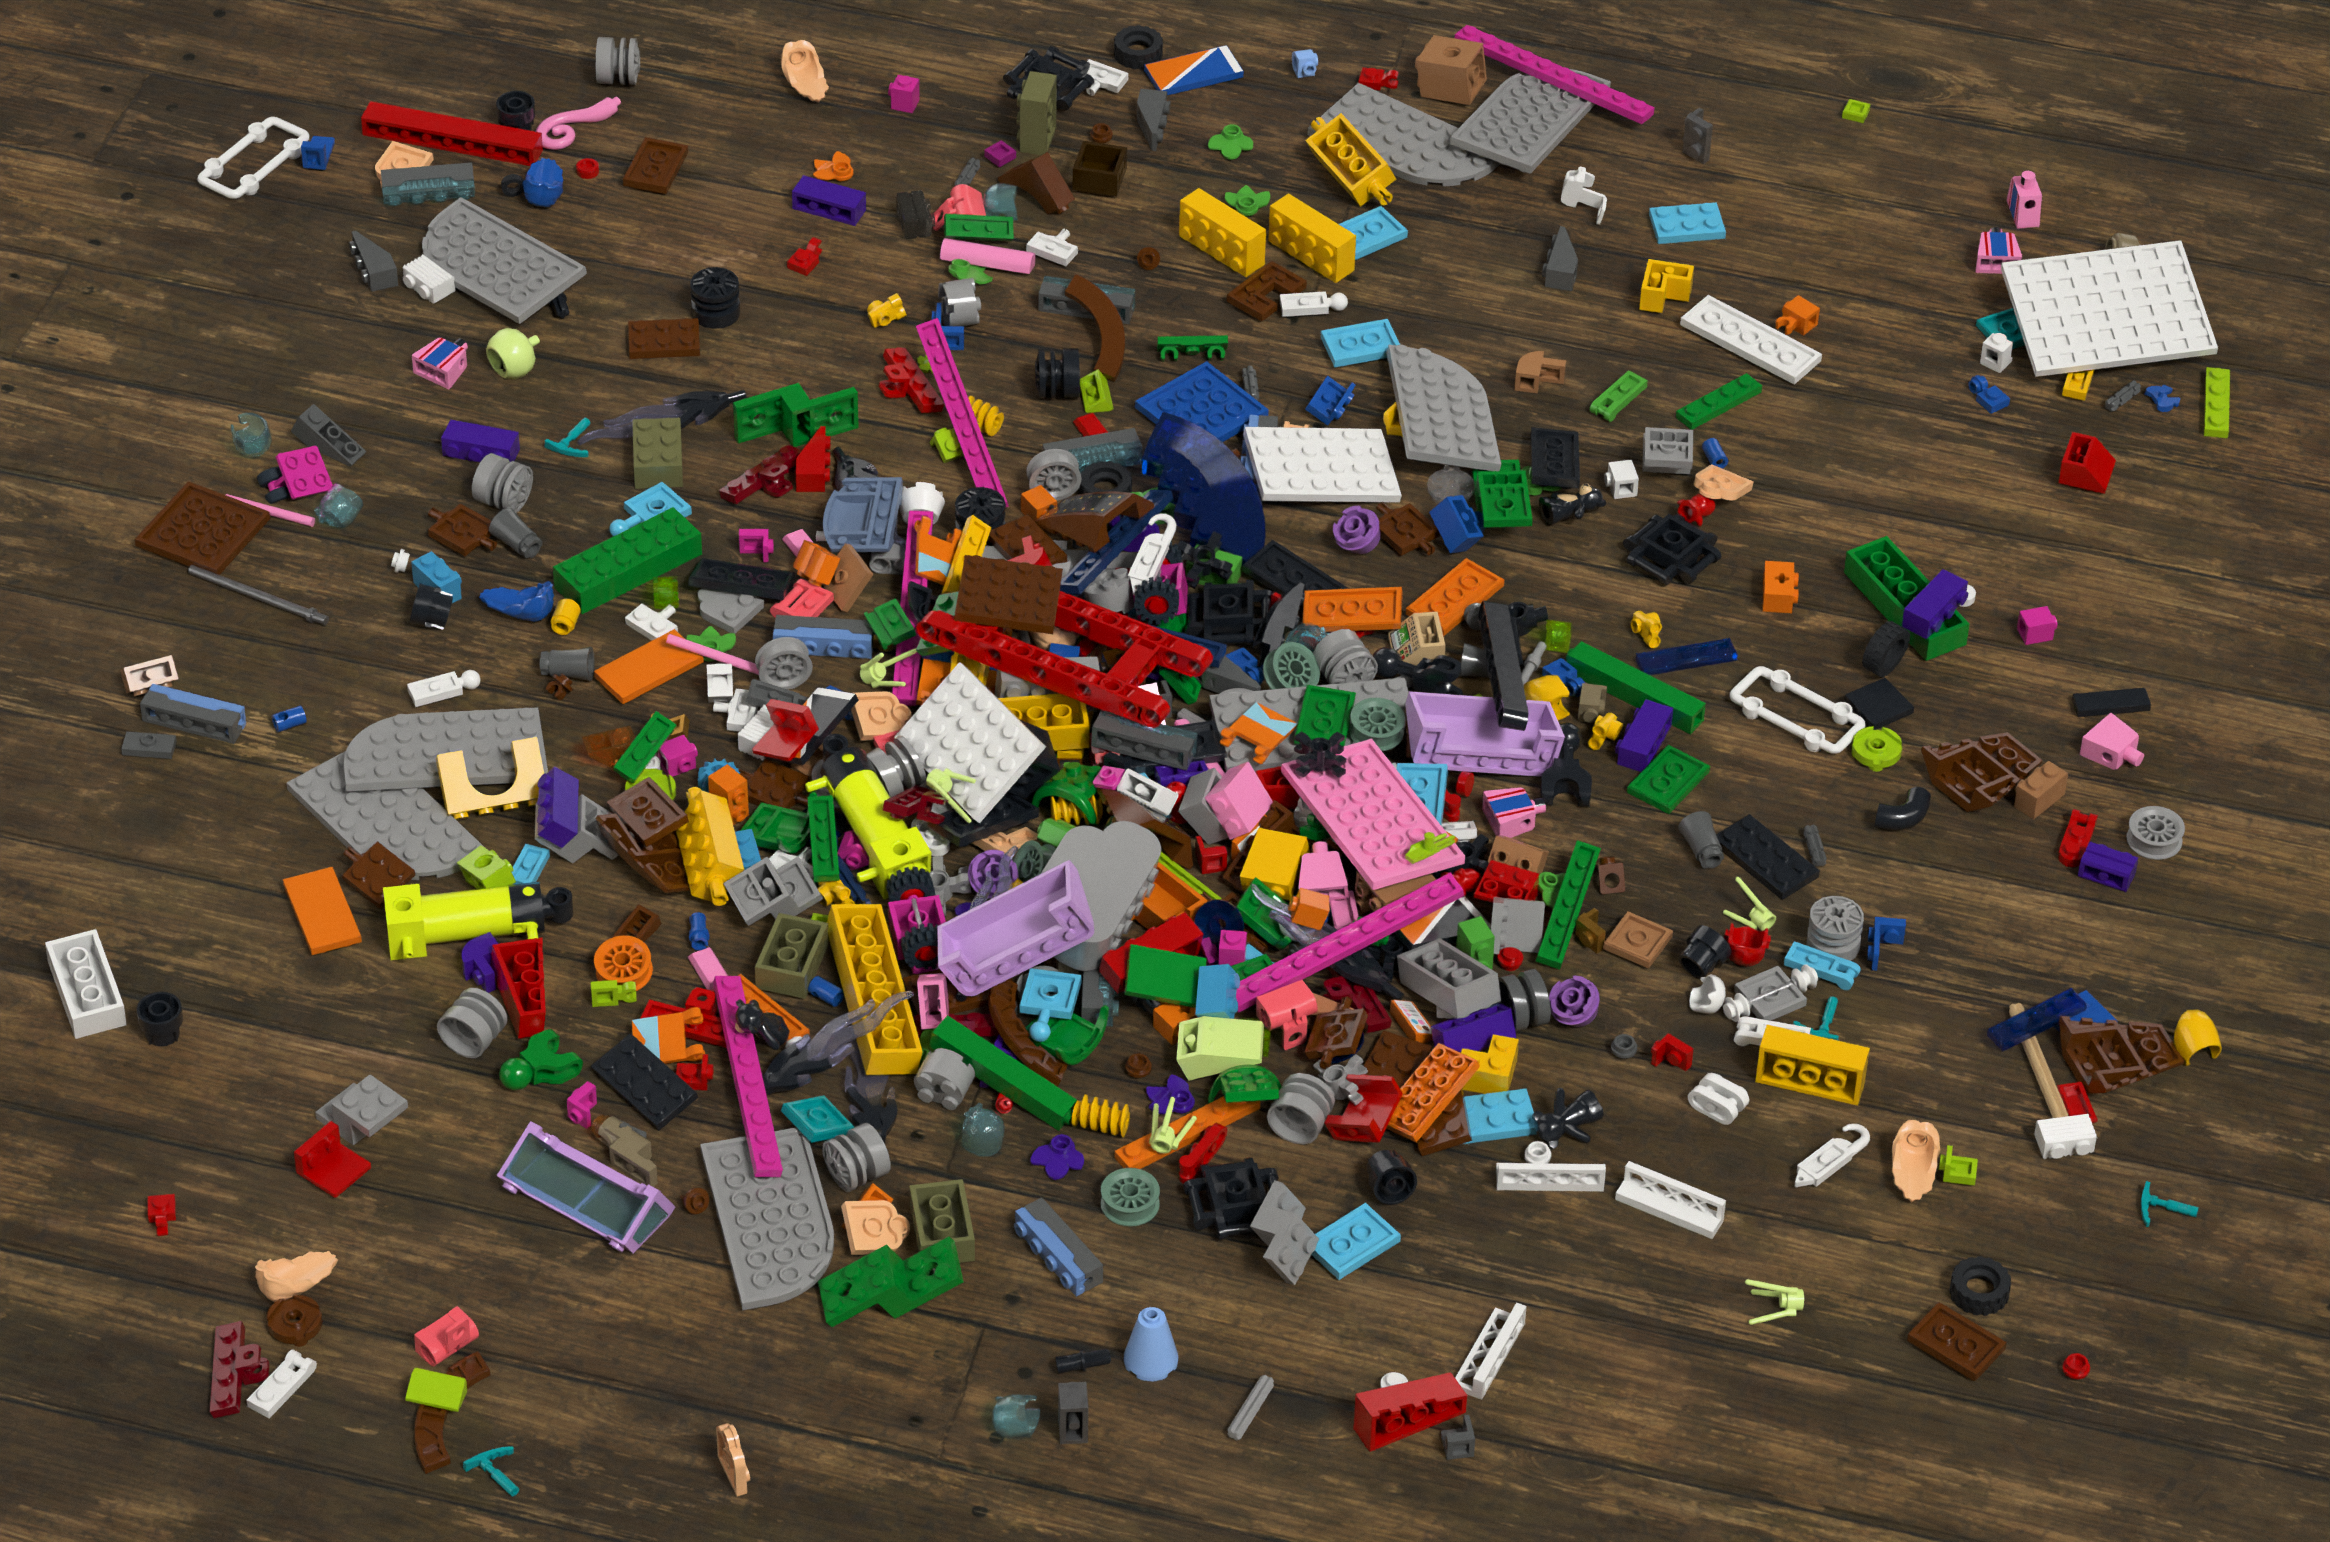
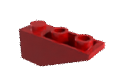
M821 426L796 458V492H825V482H830V468H826V466H830V452H826V450H831V436H826V426Z

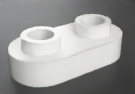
M916 818L912 821L911 828L915 826L918 828L932 852L931 856H943L948 853L950 849L949 840L928 828V822Z

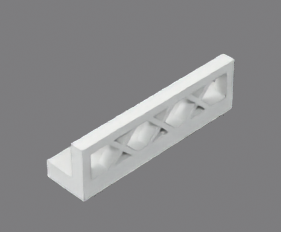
M1628 1161L1626 1164L1624 1181L1616 1192L1615 1200L1713 1239L1724 1222L1726 1200ZM1632 1174L1641 1176L1644 1181L1633 1178ZM1657 1183L1664 1185L1668 1191L1661 1189ZM1681 1193L1689 1195L1692 1201L1685 1199ZM1705 1203L1716 1206L1717 1211L1710 1209Z
M1497 1163V1190L1604 1192L1606 1167L1605 1164Z
M1516 1303L1511 1313L1498 1308L1494 1309L1455 1377L1466 1394L1481 1400L1483 1399L1525 1325V1305ZM1497 1319L1506 1321L1502 1329H1497L1495 1325ZM1496 1338L1491 1348H1487L1484 1343L1485 1340ZM1485 1357L1481 1366L1476 1367L1473 1362L1474 1359ZM1474 1376L1473 1386L1462 1383L1464 1378Z

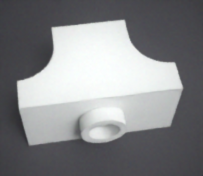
M732 664L707 665L709 703L714 701L730 702L733 698Z

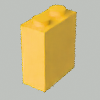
M1258 828L1240 874L1242 890L1245 891L1249 883L1256 877L1280 898L1291 900L1300 879L1302 855L1310 853L1307 837Z

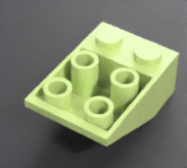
M1207 1016L1179 1022L1176 1060L1188 1081L1222 1073L1234 1066L1262 1063L1264 1024L1262 1021Z

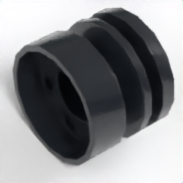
M711 267L700 270L693 275L690 281L692 318H698L699 325L711 329L725 328L735 323L740 316L739 281L734 272L726 268Z
M1078 348L1063 349L1061 359H1056L1054 349H1050V360H1045L1044 349H1038L1035 361V386L1037 387L1039 398H1045L1046 388H1050L1051 398H1055L1057 387L1062 388L1064 398L1080 397Z
M985 487L970 488L963 491L955 502V528L963 531L966 520L971 515L989 525L991 530L1006 524L1004 497L999 492ZM987 540L985 546H993V545Z

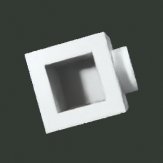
M1632 460L1609 462L1608 472L1604 474L1606 487H1610L1613 498L1636 497L1639 478Z

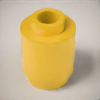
M562 599L557 603L551 618L552 629L555 633L567 635L573 631L581 612L580 606L575 601Z

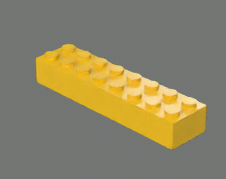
M831 904L827 920L829 941L866 1075L917 1074L923 1051L882 905Z

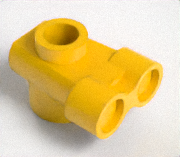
M897 293L888 297V300L884 303L876 300L868 306L867 314L874 328L880 325L886 326L894 319L898 321L907 316L902 300Z
M1642 611L1633 613V619L1631 620L1632 631L1639 633L1650 648L1658 647L1661 642L1658 633L1662 629L1658 614L1655 612L1645 614Z
M1607 713L1604 717L1601 715L1597 717L1592 729L1593 735L1588 741L1591 749H1600L1606 738L1616 741L1622 730L1623 723L1617 721L1615 714Z
M840 879L839 881L818 882V890L823 897L819 902L823 906L827 907L832 902L835 904H855L850 899L851 890Z

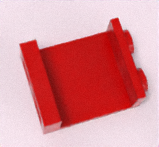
M1348 1074L1346 1079L1358 1086L1359 1090L1357 1092L1364 1099L1357 1105L1350 1101L1343 1116L1328 1115L1324 1123L1334 1140L1379 1143L1403 1093L1393 1077L1387 1075Z

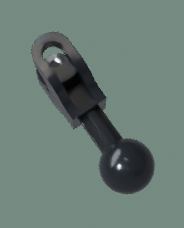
M1382 647L1372 655L1378 664L1376 675L1381 678L1387 679L1401 674L1413 678V688L1416 691L1463 695L1460 688L1451 684L1462 673L1461 663L1454 658L1445 655H1438L1434 659L1423 658L1416 666L1402 661L1400 654L1391 647Z
M1560 723L1565 738L1559 758H1554L1552 767L1542 773L1540 798L1544 799L1545 805L1552 806L1555 796L1561 793H1568L1576 797L1579 807H1590L1592 776L1580 766L1579 759H1574V752L1578 750L1582 743V734L1574 724Z

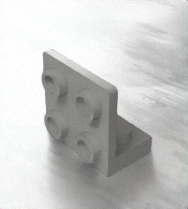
M1494 897L1491 931L1495 936L1494 954H1499V949L1506 947L1517 948L1523 952H1539L1545 909L1543 901Z

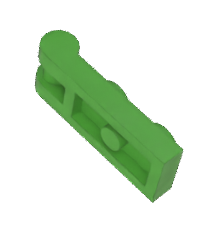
M1628 370L1592 402L1590 412L1595 415L1600 414L1605 420L1612 422L1617 413L1647 388L1648 380Z

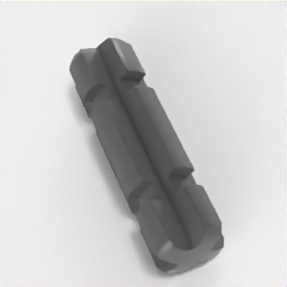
M970 158L967 165H965L955 181V186L960 184L969 185L980 168L979 159Z
M1248 365L1247 368L1242 369L1244 391L1259 401L1256 370L1253 369V366Z
M2135 380L2129 382L2105 400V409H2108L2110 412L2117 410L2140 392V383H2137Z
M1814 824L1811 826L1807 825L1804 827V836L1807 840L1806 843L1812 857V863L1815 867L1825 866L1827 857L1818 834V828Z

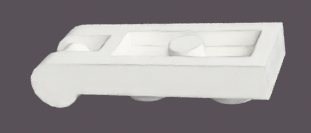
M1740 1017L1737 1023L1738 1031L1735 1033L1734 1042L1740 1046L1748 1044L1760 1046L1766 1025L1810 1034L1811 1028L1751 1017Z
M293 1349L290 1350L280 1366L247 1399V1407L270 1419L312 1375L317 1366L316 1361L310 1358L305 1359L301 1357V1353ZM295 1367L300 1368L297 1372L293 1371Z

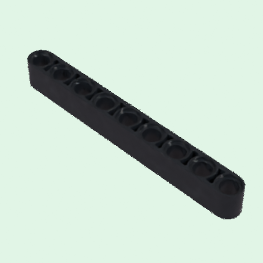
M1482 600L1478 618L1498 726L1525 731L1528 722V707L1508 605Z

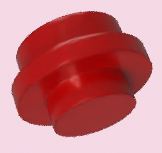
M1506 947L1499 951L1497 960L1504 970L1514 971L1523 963V954L1517 948Z
M2073 1353L2064 1360L2062 1369L2065 1375L2072 1379H2083L2090 1372V1364L2084 1355Z

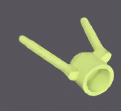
M917 648L883 663H878V661L884 654L876 655L869 662L860 666L861 679L864 683L871 684L873 688L879 686L904 687L906 685L905 682L881 681L886 675L885 667L917 653Z
M948 768L944 771L940 769L932 770L926 778L927 785L937 793H940L946 800H949L950 806L967 823H971L972 820L953 801L947 792L952 788L951 778L969 783H975L976 780L952 772Z
M1736 877V882L1756 905L1749 914L1751 921L1728 910H1724L1723 914L1755 930L1758 928L1761 931L1766 928L1770 929L1776 921V916L1757 899L1739 877Z
M1174 1097L1170 1098L1163 1124L1159 1128V1105L1155 1103L1153 1107L1152 1132L1149 1144L1159 1153H1169L1171 1149L1177 1150L1180 1141L1197 1120L1196 1116H1192L1175 1138L1174 1129L1168 1126L1175 1102Z
M1749 1279L1745 1281L1747 1285L1769 1289H1752L1751 1294L1778 1297L1780 1308H1785V1311L1750 1319V1325L1786 1316H1796V1311L1803 1310V1289Z

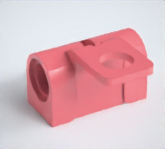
M965 184L955 186L950 192L951 198H948L932 214L931 222L933 230L938 231L944 225L945 214L986 216L982 193ZM943 212L942 219L937 222L939 215Z
M1303 980L1256 997V1016L1269 1031L1281 1027L1282 1048L1284 1050L1306 1042V1016L1317 1012V1003L1313 993ZM1300 1032L1296 1040L1289 1041L1291 1035Z
M457 1306L425 1329L414 1334L415 1352L434 1367L478 1338V1329L471 1318Z

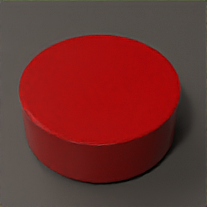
M582 159L576 164V173L583 179L595 178L599 174V164L594 159Z
M1462 771L1459 774L1456 783L1457 795L1469 797L1474 785L1473 773Z

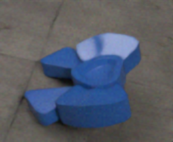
M2166 385L2146 388L2145 395L2151 397L2154 403L2157 404L2158 411L2168 412L2173 409V406H2179V397H2167V394L2172 393L2173 388Z

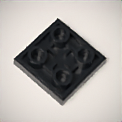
M1886 678L1845 694L1844 701L1851 705L1853 711L1862 717L1869 727L1874 726L1873 730L1914 713V706Z

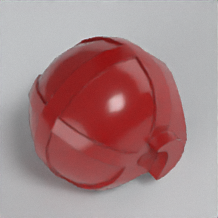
M1731 923L1730 928L1725 929L1724 939L1732 950V954L1729 957L1730 960L1740 966L1758 964L1764 957L1765 949H1769V943L1771 942L1768 928L1763 931L1755 930L1749 926L1735 928L1734 924Z

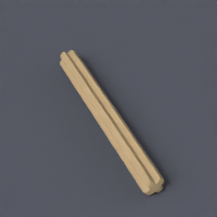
M2021 1003L2011 1004L2009 1014L2053 1118L2066 1117L2068 1112L2036 1036L2033 1035L2024 1040L2029 1021L2024 1007Z

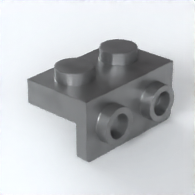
M1698 108L1693 113H1689L1685 119L1683 153L1705 164L1709 161L1713 125L1703 120L1704 110Z

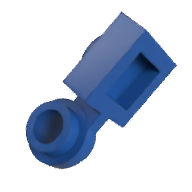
M1976 375L1971 378L1968 383L1970 391L1973 394L1977 393L1976 401L1990 414L2009 406L2010 398L1997 386L1988 388V381L1984 376Z
M1244 647L1225 655L1249 677L1256 680L1259 685L1265 680L1263 670L1257 667L1258 660Z
M1560 658L1542 668L1543 676L1558 675L1567 687L1571 697L1581 696L1582 683L1585 682L1582 678H1577V670L1564 659Z

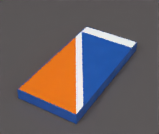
M1227 45L1144 65V71L1155 89L1167 91V95L1242 78L1244 74L1243 69Z

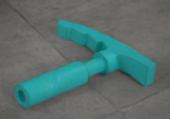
M583 418L567 434L568 436L559 443L546 439L545 448L568 456L588 457L589 452L587 450L568 448L572 440H575L591 424L590 420Z
M1836 997L1828 998L1822 1017L1823 1023L1819 1026V1030L1811 1028V1035L1839 1041L1838 1035L1829 1034L1828 1027L1832 1023L1838 1004ZM1798 1021L1793 1022V1025L1806 1027Z
M2146 1181L2141 1198V1214L2146 1227L2150 1225V1218L2148 1217L2149 1205L2155 1207L2159 1205L2173 1212L2197 1217L2199 1207L2170 1199L2166 1201L2159 1199L2158 1196L2150 1195L2151 1182Z
M513 1447L488 1450L463 1462V1469L466 1472L477 1466H480L484 1471H488L491 1474V1478L510 1496L513 1497L519 1492V1488L503 1472L495 1469L490 1459L493 1460L498 1456L502 1457L513 1454Z

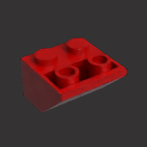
M2072 432L2062 460L2059 483L2105 494L2116 459L2096 437Z
M1491 860L1474 893V898L1492 903L1494 897L1535 901L1538 895L1539 873Z

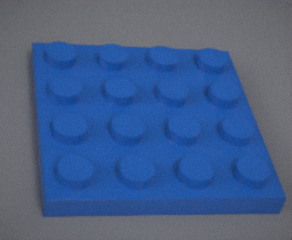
M1207 361L1135 401V408L1172 438L1200 443V453L1202 454L1242 432L1244 424H1249L1250 415L1268 416L1269 409Z

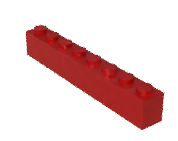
M370 101L361 117L362 133L364 136L526 166H531L532 163L537 162L543 151L541 132Z

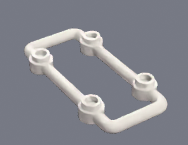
M269 117L261 123H252L248 127L249 133L219 158H210L205 162V169L198 175L197 180L202 186L231 199L240 198L244 194L254 195L259 189V182L287 158L297 159L300 157L302 142L309 140V133L278 117ZM271 126H276L298 136L297 139L286 140L284 142V150L254 175H244L240 179L241 185L235 190L209 179V177L213 179L221 177L224 171L223 166L250 143L263 142L267 137V129Z
M1764 666L1756 667L1730 692L1731 701L1743 707L1742 711L1745 717L1756 719L1760 716L1804 739L1806 748L1811 752H1818L1820 749H1823L1831 754L1840 753L1854 740L1855 734L1865 728L1864 719L1852 712L1851 705L1845 702L1834 703L1790 680V674L1784 670L1772 671ZM1759 676H1763L1770 680V685L1774 691L1784 692L1787 689L1831 712L1835 723L1844 725L1849 721L1854 726L1836 744L1825 740V734L1817 729L1808 731L1764 708L1761 699L1757 697L1745 698L1741 694Z

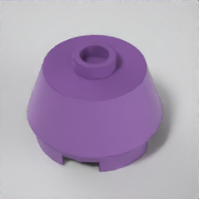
M1352 506L1345 509L1338 523L1335 524L1334 522L1333 533L1337 544L1341 548L1355 554H1365L1372 551L1380 540V527L1377 515L1371 510L1362 509L1360 506Z
M987 850L978 854L971 861L968 868V878L974 891L979 896L992 899L1010 889L1012 883L1018 878L1016 863L1005 855L1003 851Z
M1573 976V978L1567 979L1562 983L1558 981L1551 989L1549 995L1551 1014L1557 1021L1573 1027H1583L1595 1019L1599 1007V992L1591 981L1581 976Z

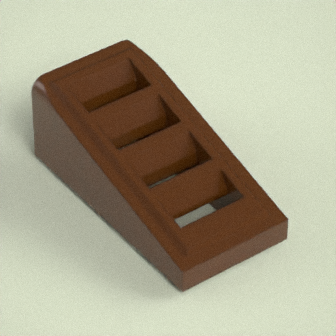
M638 904L611 938L626 936L630 933L645 942L660 927L659 915ZM643 921V922H645L646 924H645V925H642V924H640L639 922ZM637 927L640 931L637 932L633 928Z

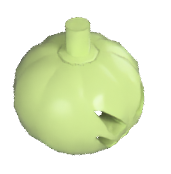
M505 328L499 330L488 342L486 348L487 358L495 372L502 378L512 380L522 378L532 370L536 358L533 346L539 344L540 340L536 335L527 338L517 329ZM502 364L504 369H506V372H503V369H500Z

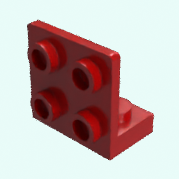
M771 699L766 704V707L774 725L752 748V751L756 755L791 761L804 745L810 741L819 728L809 706Z
M332 1121L327 1123L294 1151L296 1173L334 1198L338 1197L371 1169L369 1161L341 1144L339 1126Z

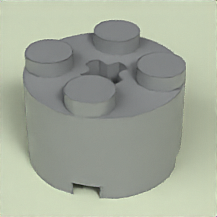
M973 278L939 283L938 298H942V320L945 326H969L979 323L978 311L981 310V301L979 296L975 297L974 292L976 288Z
M1126 568L1116 570L1104 569L1083 591L1086 601L1114 612L1123 611V614L1134 608L1133 590Z
M938 1048L933 1053L929 1051L914 1078L915 1087L919 1091L917 1094L919 1099L927 1103L931 1101L941 1103L946 1109L955 1110L962 1102L975 1077L974 1068L970 1063L967 1067L962 1062L964 1057L954 1051Z

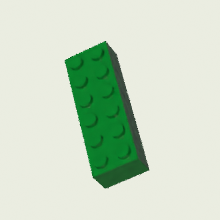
M672 507L553 566L554 588L565 599L575 601L580 606V613L584 614L702 555L701 532Z
M1888 536L1846 551L1845 575L1889 622L1893 621L1902 627L1905 607L1930 581ZM1955 609L1953 616L1950 619L1947 618L1942 623L1938 632H1933L1928 639L1909 631V643L1925 661H1928L1967 645L1970 623Z

